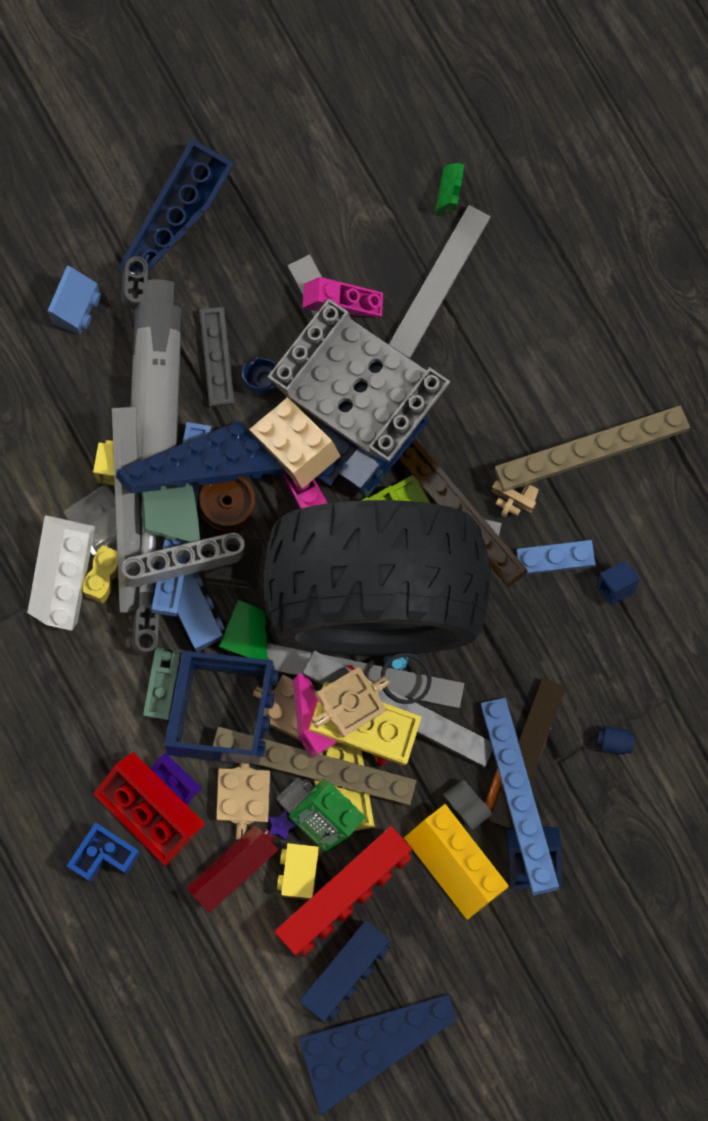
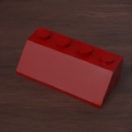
M134 752L114 766L93 794L164 866H167L195 838L205 825Z

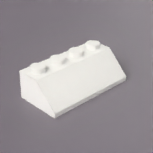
M51 516L44 517L27 612L44 624L72 631L78 623L83 596V583L87 574L95 526Z

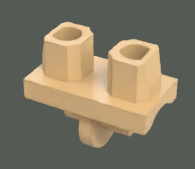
M496 481L494 483L492 493L501 497L496 502V505L503 508L501 516L506 517L509 512L518 516L521 509L530 514L532 513L536 505L537 488L527 484L520 494L513 489L503 492L499 482Z

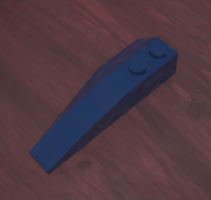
M191 139L118 269L123 271L126 262L131 257L138 256L146 261L149 272L211 207L235 163ZM129 267L132 274H141V270L138 267Z

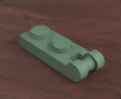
M156 647L144 707V717L169 721L181 660V651L173 650V652L164 651V648ZM162 661L171 662L170 668L161 667Z

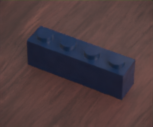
M427 415L420 421L390 462L373 457L357 446L356 451L349 459L343 462L338 472L343 481L367 498L430 421Z
M365 920L299 1002L323 1022L327 1018L332 1021L341 1010L338 1007L339 1003L344 998L348 1001L356 992L357 988L354 986L360 978L365 980L374 969L371 966L376 958L382 960L390 950V947L387 946L390 940Z

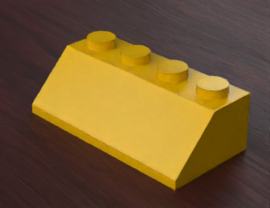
M446 804L404 837L405 841L466 920L509 887Z

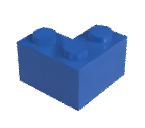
M95 822L67 867L89 882H92L105 861L127 875L141 853Z

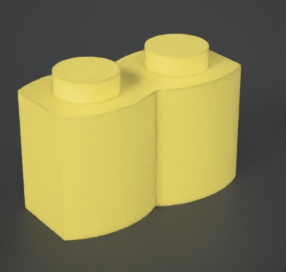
M101 546L96 552L93 559V569L87 574L83 583V592L86 598L102 604L109 598L112 591V580L118 575V555L116 550Z

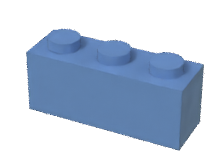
M198 572L184 575L177 612L196 652L221 641L223 638L222 632L226 631L219 617L215 619L211 612L215 607L209 595L203 596L200 587L204 585Z

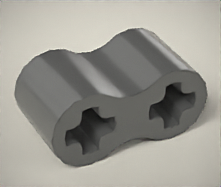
M461 779L442 794L446 802L470 830H474L492 815L486 804L476 795L464 779Z

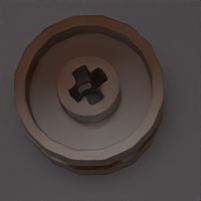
M238 477L236 481L203 485L199 496V514L204 524L212 531L221 534L236 533L244 529L250 522L254 512L255 493L250 482L244 477Z

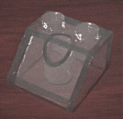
M106 484L63 511L69 521L95 526L91 547L93 555L101 546L107 547L117 539L115 496Z

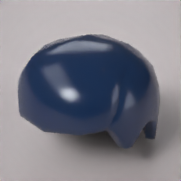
M256 357L249 364L245 363L241 374L245 386L258 395H265L274 391L277 386L268 379V375L277 363L271 359Z

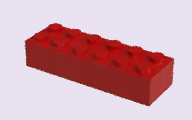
M390 826L274 931L276 936L296 958L300 954L304 958L315 948L313 944L315 940L319 937L324 940L334 931L332 925L336 921L344 922L353 913L352 907L357 902L362 905L373 895L371 890L377 884L380 888L392 878L390 872L396 867L401 870L411 861L412 857L410 854L412 853V848Z

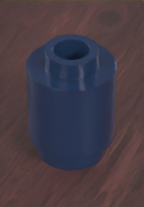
M604 726L603 730H598L596 745H600V751L625 755V753L631 754L633 751L635 734L629 733V730Z

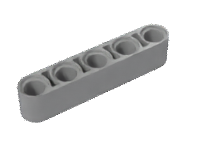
M229 533L130 557L122 564V580L129 587H139L239 562L244 555V539L239 534ZM236 545L239 550L231 552L226 547ZM212 551L214 556L206 558L202 555V552ZM179 557H187L190 561L186 564H181L177 559ZM154 563H162L165 567L161 570H156L152 565ZM137 569L140 573L136 576H130L127 574V571Z

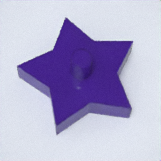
M286 810L279 817L268 816L272 824L270 833L272 835L279 834L287 841L289 830L297 825L288 820Z

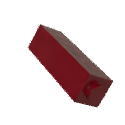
M254 825L186 887L187 890L210 913L278 851L273 844L276 839L266 828L261 831Z

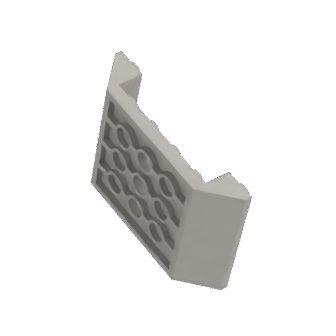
M329 298L268 375V379L291 401L369 455L387 462L391 461L450 384L448 379L429 367L426 371L351 320L349 312ZM374 362H379L383 365L382 370L378 373H373L369 370L370 365ZM365 382L368 384L366 391L359 393L354 390L355 384ZM344 401H349L353 404L352 409L348 412H341L339 410V405Z

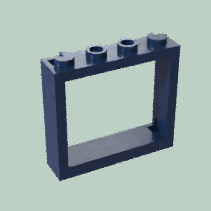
M182 651L164 745L168 755L259 765L260 757H264L266 753V741L263 740L265 732L268 733L270 729L268 711L273 709L275 695L272 693L273 685H277L279 671L275 670L273 660ZM194 669L265 676L252 750L181 743Z

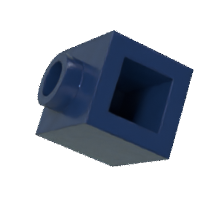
M624 561L600 573L596 587L611 606L636 592L639 577L637 572Z

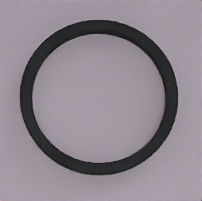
M396 654L384 664L381 678L385 675L388 665L393 660L400 657H409L415 659L424 667L427 674L426 688L419 697L412 700H404L394 696L388 687L383 688V690L395 702L401 704L416 703L426 696L431 687L432 677L430 669L426 662L415 654Z

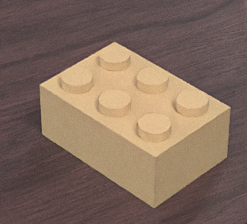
M288 397L249 429L257 441L284 467V471L302 489L341 457L333 441Z

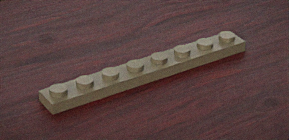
M680 405L495 466L494 471L502 491L506 492L687 432L690 426Z
M218 727L213 746L252 750L254 736ZM266 739L263 740L266 741V753L264 757H260L259 766L319 782L325 779L337 787L408 806L411 804L417 781L415 779L322 754L312 759L307 750Z

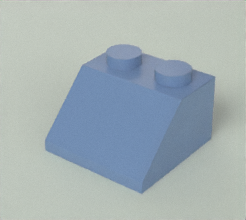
M67 266L48 309L52 324L79 335L83 328L87 329L91 321L89 313L92 306L96 307L101 297L98 284L74 268Z

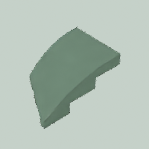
M186 483V487L182 488L169 485L162 486L157 491L141 492L143 498L141 517L146 533L156 536L162 535L166 539L173 541L176 538L191 543L200 541L192 483Z

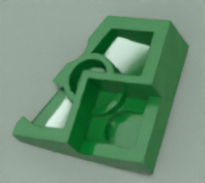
M454 163L443 168L434 215L444 216L446 209L456 211L465 164Z
M238 600L219 647L243 657L269 660L266 644L268 643V634L266 633L267 613Z

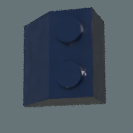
M559 827L543 828L558 885L561 887L562 845ZM507 829L510 889L531 888L515 829Z

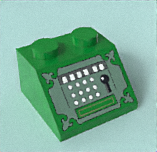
M322 779L288 816L323 851L329 850L348 838L366 819V816L325 779Z

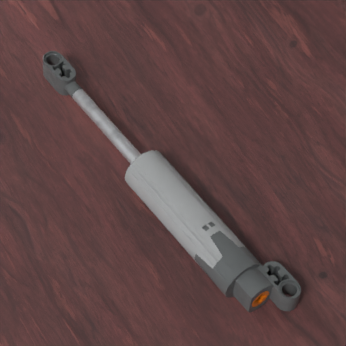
M135 256L126 262L123 269L121 298L126 307L135 309L131 407H135L137 462L177 446L182 308L174 305V282L160 279L147 280V263L143 258ZM129 267H138L141 270V274H132ZM136 284L135 294L138 296L137 299L133 298L131 294L133 285ZM143 521L141 555L155 552L157 536L145 532ZM156 563L152 565L154 569L156 568ZM155 583L139 587V608L134 613L132 647L139 655L150 654L158 643L159 614L151 612ZM147 612V616L152 618L147 622V628L142 630L145 626V619L140 616ZM142 636L149 638L151 647H141L139 638Z

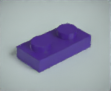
M167 753L160 756L151 768L186 805L190 804L202 789Z

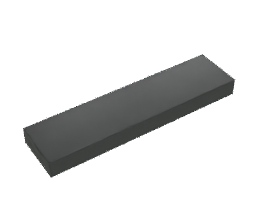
M224 307L199 309L209 406L213 408L235 405Z

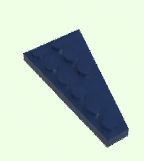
M238 421L117 470L116 478L132 494L157 491L162 486L169 485L182 488L186 487V483L197 482L198 485L231 482L243 476H251L252 479L261 478L262 474L273 473L274 476L283 475L284 467Z

